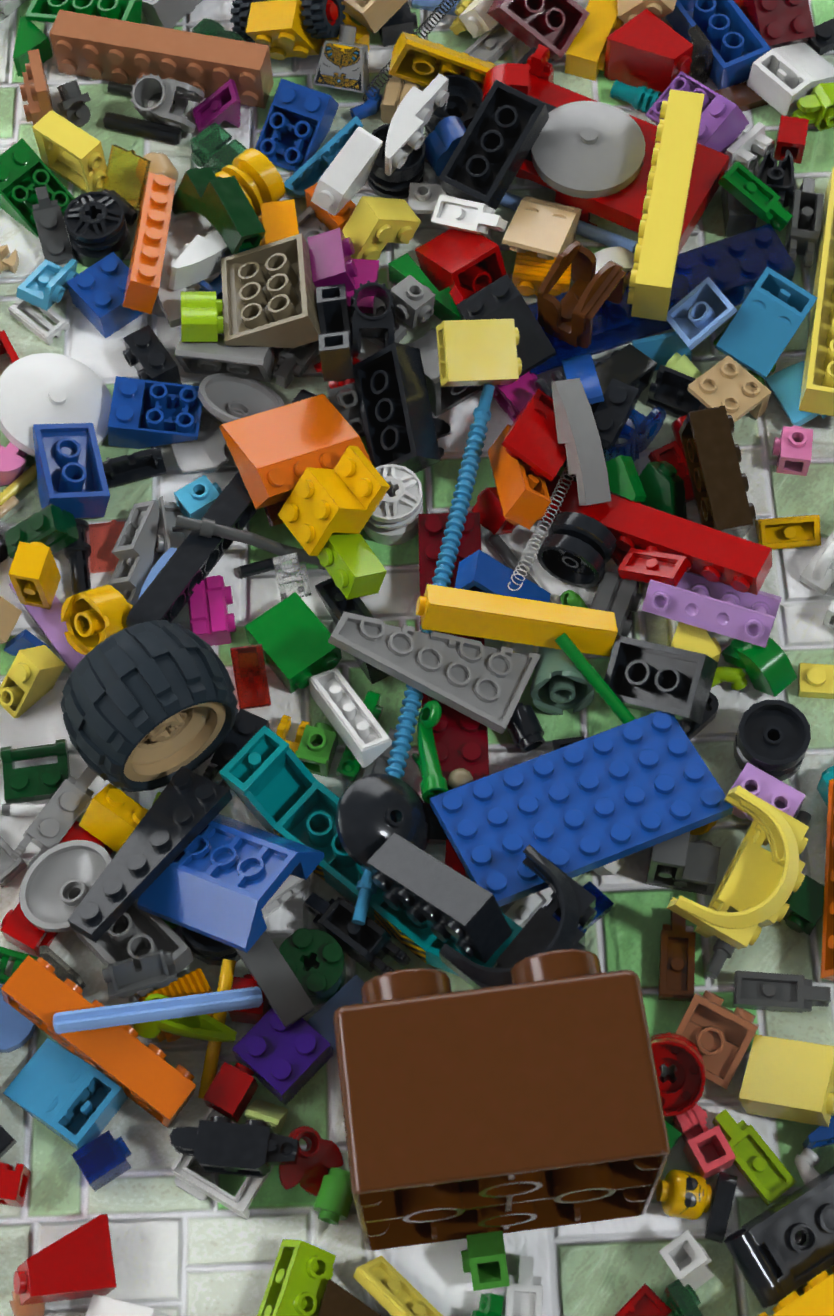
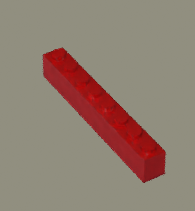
M557 475L552 481L546 477L544 478L549 496H552V492H554V488L560 479V476ZM562 479L564 483L570 484V481ZM571 481L570 489L567 490L568 493L565 494L566 497L563 498L564 501L561 502L559 510L557 506L549 505L551 508L558 510L557 514L566 511L578 512L601 522L612 532L616 538L617 547L622 551L628 552L630 548L686 556L689 566L685 572L701 575L710 582H721L732 586L739 592H749L757 595L772 567V548L611 494L612 501L579 506L577 482ZM560 483L562 487L568 488L567 485ZM558 488L559 491L566 493L565 489ZM556 492L557 495L564 497V494ZM553 496L556 500L562 501L558 496ZM551 500L553 504L560 505L559 502ZM547 509L550 513L556 514L554 510ZM545 513L547 517L554 518L553 515ZM546 517L543 518L545 521L549 523L552 522L550 519Z

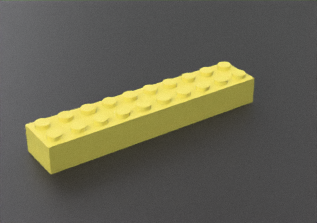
M834 167L832 168L825 191L813 295L817 297V300L811 308L799 404L800 411L833 417Z

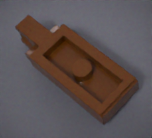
M671 911L670 924H663L660 933L658 999L691 1002L694 997L696 932H694V926H686V919Z

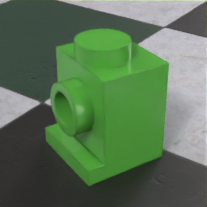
M322 722L315 723L314 727L306 725L299 748L295 754L311 773L325 777L328 776L338 746L337 732H333V728L330 725ZM312 742H313V743H316V744H320V745H319V746H313V745H312Z

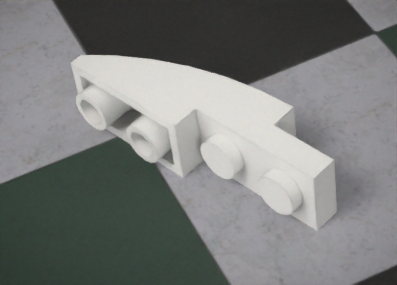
M439 73L423 91L413 86L399 104L391 120L386 138V175L390 176L396 168L400 169L405 164L408 155L413 150L420 148L425 138V135H423L424 126L431 119L432 113L447 102L449 97V79Z
M217 229L213 233L209 232L206 238L197 234L190 244L186 243L178 259L171 261L167 270V275L170 276L169 289L185 288L211 277L221 270V258L234 255Z

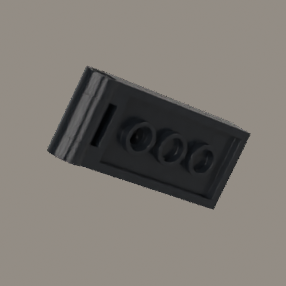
M834 1166L741 1226V1229L735 1231L724 1240L762 1308L777 1304L788 1294L834 1265ZM800 1231L802 1238L796 1243L795 1235Z

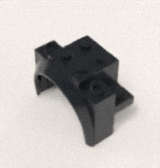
M530 844L523 851L526 858L522 864L548 884L553 891L550 896L552 901L547 906L545 905L544 908L540 907L496 960L497 964L494 968L485 967L471 961L447 944L439 952L441 961L474 987V989L512 984L511 969L517 962L526 957L553 950H586L585 933L578 927L581 925L583 928H586L597 914V911L594 909L596 907V897L541 855Z

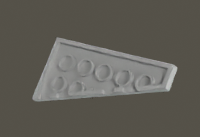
M349 612L342 614L328 640V643L500 734H503L541 656V654L532 652L529 655L513 652V648L501 646L500 649L484 646L481 641L432 631L431 634L415 631V627L404 624L402 628L384 624L381 619Z

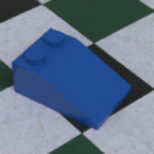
M93 423L33 424L37 482L41 508L43 509L53 504L61 508V510L72 513L75 518L104 517L110 493Z

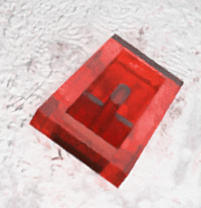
M262 644L230 648L239 709L270 706L271 699L267 667Z

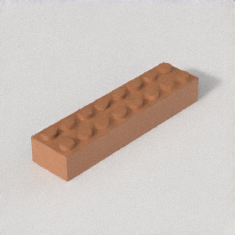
M59 10L49 33L58 70L68 75L135 85L136 79L142 78L143 74L146 76L151 73L154 76L159 75L161 79L169 78L195 86L205 93L204 98H208L232 79L235 81L241 104L260 108L266 107L274 84L269 45Z

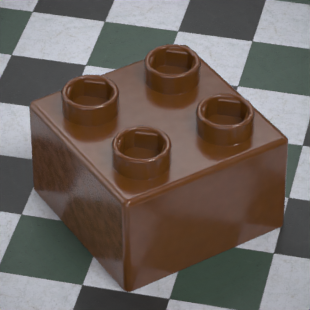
M562 949L538 953L517 962L511 969L512 984L451 992L450 978L444 972L427 968L401 969L383 973L366 981L361 989L362 1003L344 1005L335 1011L333 1022L351 1188L367 1250L373 1251L466 1239L467 1235L503 1231L504 1234L627 1218L646 1213L670 1155V1147L639 977L632 970H620L601 973L599 958L596 954L586 950Z

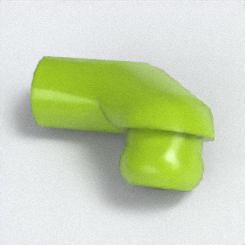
M719 666L716 668L711 688L722 682H730L733 690L744 689L748 685V681L745 678L746 673L741 668Z

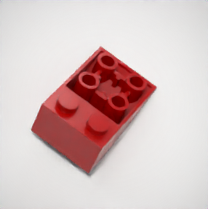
M537 389L516 417L501 445L505 447L506 452L511 457L517 460L521 459L527 463L534 474L541 478L546 477L550 481L555 478L567 459L565 444H558L553 399L540 389Z

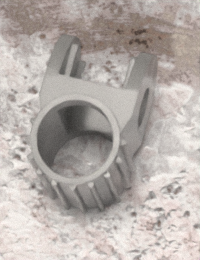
M151 73L146 76L143 74L142 78L136 79L137 82L135 85H132L133 89L130 92L132 95L130 101L146 120L177 127L182 132L193 133L195 131L196 125L187 120V116L183 115L187 100L200 103L204 99L205 93L202 90L181 81L169 78L161 79L159 75L154 76ZM163 92L160 101L155 106L147 108V103L151 96ZM174 99L175 109L174 112L171 113L170 110Z

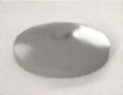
M577 101L559 106L548 113L549 119L531 148L533 166L541 179L550 187L573 197L599 198L617 193L635 180L644 162L645 139L635 120L621 109L597 101Z

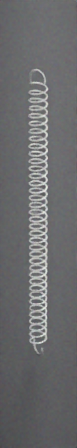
M567 464L554 488V492H552V496H550L551 500L560 503L559 506L553 504L552 501L550 503L557 506L558 510L561 502L564 501L563 498L566 497L565 494L568 493L567 490L570 489L569 486L572 484L571 481L574 480L573 477L576 476V474L571 476L566 473L568 471L565 470L566 468L568 469ZM564 475L572 477V480L565 478ZM562 479L570 481V484L564 483ZM560 483L567 485L568 488L562 487ZM558 488L565 489L566 493L559 491ZM556 492L564 494V497L557 495ZM553 496H558L562 501L556 500ZM550 506L546 509V513L553 516L557 515L558 510ZM547 509L554 510L556 514L550 513ZM545 515L542 518L543 521L539 520L531 539H529L522 557H520V561H518V565L515 567L516 570L513 571L511 576L513 582L512 577L515 575H520L524 578L521 580L515 576L516 579L520 581L525 580L524 576L528 575L527 572L532 567L531 563L536 558L535 554H538L540 545L543 544L542 541L545 540L546 532H549L548 528H551L555 516L550 518ZM546 517L550 519L552 522L549 523L545 521L543 518ZM541 522H546L550 526L546 527ZM539 526L547 528V531L541 530ZM537 530L544 532L545 536L540 535ZM535 535L543 537V540L536 538ZM532 539L539 540L541 544L535 543ZM536 544L537 546H539V548L536 549L532 546L528 547V545ZM528 548L535 549L537 553L531 552ZM526 552L532 553L535 557L528 556ZM524 557L531 558L532 562L527 561ZM522 561L528 562L530 566L524 565ZM520 566H525L528 568V571L521 569ZM517 570L525 572L526 575L520 574ZM509 582V583H508V588H509L510 590H512V591L519 590V589L521 588V586L523 585V582H522L521 584H518V583L514 582L515 584L520 585V587H519L518 589H515V590H513V589H511V588L509 587V584L511 583V582Z

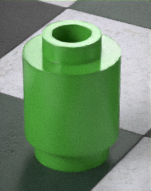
M331 1167L328 1175H324L313 1207L319 1213L318 1219L333 1225H338L339 1220L346 1221L348 1219L354 1200L349 1171Z

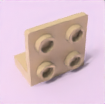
M729 355L690 383L687 389L707 408L725 405L727 415L732 416L734 423L748 412L756 419L765 414L772 393Z

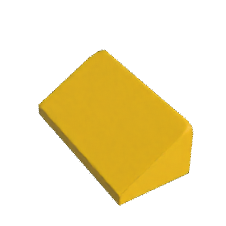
M819 515L755 520L758 544L772 549L821 546Z

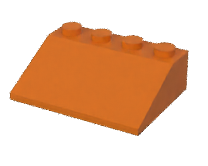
M325 394L230 421L219 426L256 510L287 500L307 467L334 469L348 446H358L371 462L358 433Z

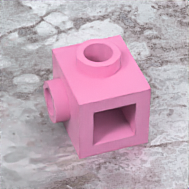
M783 426L780 438L775 437L772 455L778 456L776 473L807 476L812 455L813 429H805L800 426Z

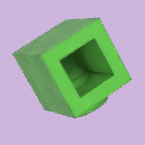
M503 1231L467 1235L468 1250H462L461 1256L464 1273L471 1272L473 1291L510 1286Z

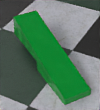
M408 253L388 263L389 281L392 284L397 285L407 276L411 275L435 294L433 315L441 321L462 320L456 304L450 296L451 288L448 286L439 292Z

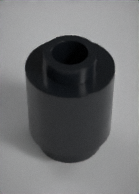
M518 703L506 728L515 747H520L521 752L526 753L544 744V730L532 706Z

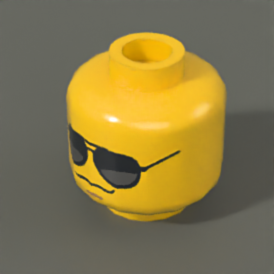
M672 1169L666 1174L664 1180H659L656 1187V1200L661 1202L662 1209L668 1216L697 1220L703 1213H707L710 1208L712 1188L710 1184L706 1183L705 1178L700 1173Z

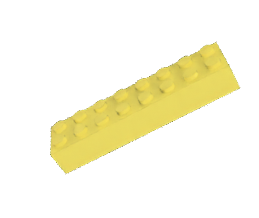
M670 89L668 101L662 100L661 119L657 126L656 143L651 160L652 166L651 171H649L647 193L644 198L643 215L638 232V243L635 248L634 265L629 281L627 304L632 305V317L659 321L667 320L705 95L702 93Z

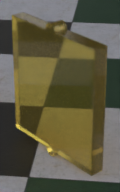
M112 145L102 191L104 189L109 191L115 190L134 208H140L151 161L135 154L134 150L128 151L117 145Z

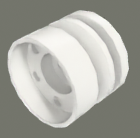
M396 464L380 465L376 467V470L390 485V488L363 530L369 538L377 543L388 546L401 545L412 540L419 532L418 514H424L422 484L417 475L405 466Z

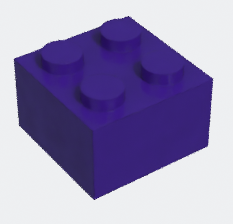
M272 1008L232 1048L236 1060L254 1072L253 1076L284 1105L333 1056L331 1044L303 1018L285 1028Z

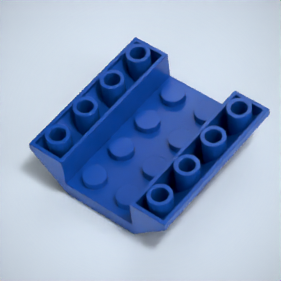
M218 814L144 891L138 899L137 906L142 911L248 953L267 929L261 911L262 908L290 874L306 880L325 857L324 852Z

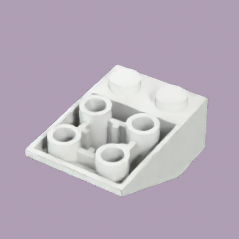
M804 42L773 48L752 63L747 86L781 115L790 116L798 109L796 105L800 97L810 95L813 88L820 83H834V66Z

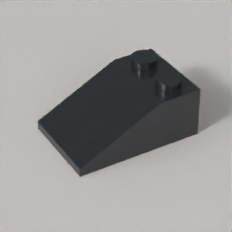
M507 274L456 305L462 320L514 318L515 327L518 328L520 337L519 344L516 346L517 357H520L522 362V372L519 377L557 355L527 303Z

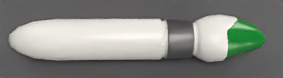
M0 803V816L37 817L46 804Z

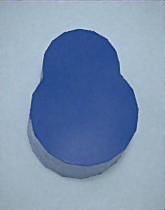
M448 116L442 119L435 127V130L424 140L426 145L425 158L438 177L441 175L467 130L460 118L456 116Z

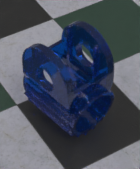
M634 407L628 419L633 422L635 429L625 424L618 438L628 441L623 444H615L609 450L603 449L605 462L620 455L631 456L633 462L639 459V453L650 445L662 427L666 411L661 407H654L646 417L635 410Z

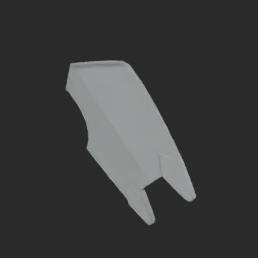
M205 412L201 414L202 426L199 428L198 440L171 444L175 459L183 474L217 472L228 462L224 454L227 443L219 425Z

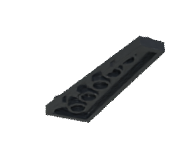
M182 766L172 776L171 781L67 920L71 928L96 943L233 799L230 790Z

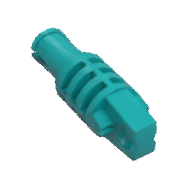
M616 80L612 86L610 97L630 103L635 110H641V112L646 113L661 96L662 92L654 91L651 88L647 89L643 85L637 88Z

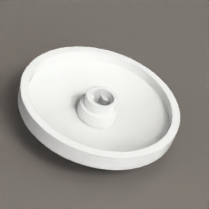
M38 353L15 361L0 376V430L21 451L35 457L33 424L93 423L98 446L100 447L108 435L112 397L103 380L87 365L61 354Z

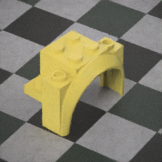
M737 785L728 791L724 801L753 818V821L709 905L705 907L680 895L677 899L675 897L671 898L667 909L697 925L695 932L703 937L716 936L736 949H742L747 947L748 944L752 946L756 942L762 927L775 924L776 921L781 922L789 909V904L786 901L792 891L795 893L799 889L805 878V875L801 872L806 863L799 860V855L808 842L805 834L809 826ZM769 843L771 852L761 846H766Z

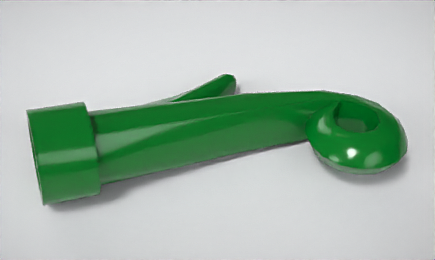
M437 700L428 701L421 709L417 724L419 754L413 753L411 756L422 776L420 783L422 799L429 804L431 797L448 791L447 781L442 775L432 730L438 724L442 714V707Z

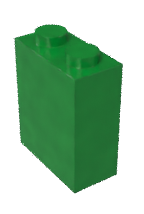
M296 592L245 626L248 642L291 694L297 689L308 687L310 677L323 671L334 669L342 659L341 649L328 643L331 633Z

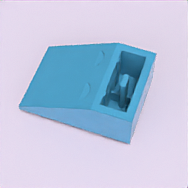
M767 266L715 348L766 379L814 305L817 297Z
M49 1038L45 1040L3 1092L6 1097L83 1155L128 1099L122 1087L95 1067Z

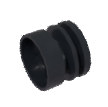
M445 75L449 79V97L444 106L438 107L432 113L431 119L424 126L426 136L435 130V127L442 119L448 116L459 117L465 127L468 128L482 104L483 91L475 81L462 75Z
M390 123L384 124L372 132V135L382 140L383 143L367 182L375 194L383 198L406 199L409 198L410 183H423L426 145L423 141L419 149L413 150L408 155L405 164L400 169L396 168L388 176L385 174V144Z
M91 191L79 195L69 203L65 209L64 221L75 258L82 265L90 267L114 252L123 261L130 251L131 239L121 202L111 194Z

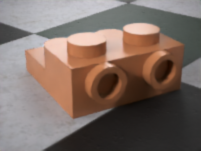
M39 49L28 51L30 63H25L26 72H22L24 84L19 85L23 102L28 101V105H23L27 122L33 121V125L50 110H53Z
M705 990L703 995L695 993L675 1034L683 1035L696 1045L703 1056L706 1079L727 1089L759 1025L753 1022L756 1016L738 1006L733 1012L722 1006L723 998Z

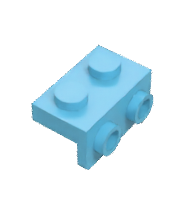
M45 259L19 285L16 297L47 311L55 302L59 303L64 292L68 289L66 282L78 275L76 272L78 261L71 259L64 267H61Z

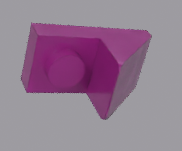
M230 79L192 110L198 132L206 136L224 120L236 127H240L241 101L234 80Z

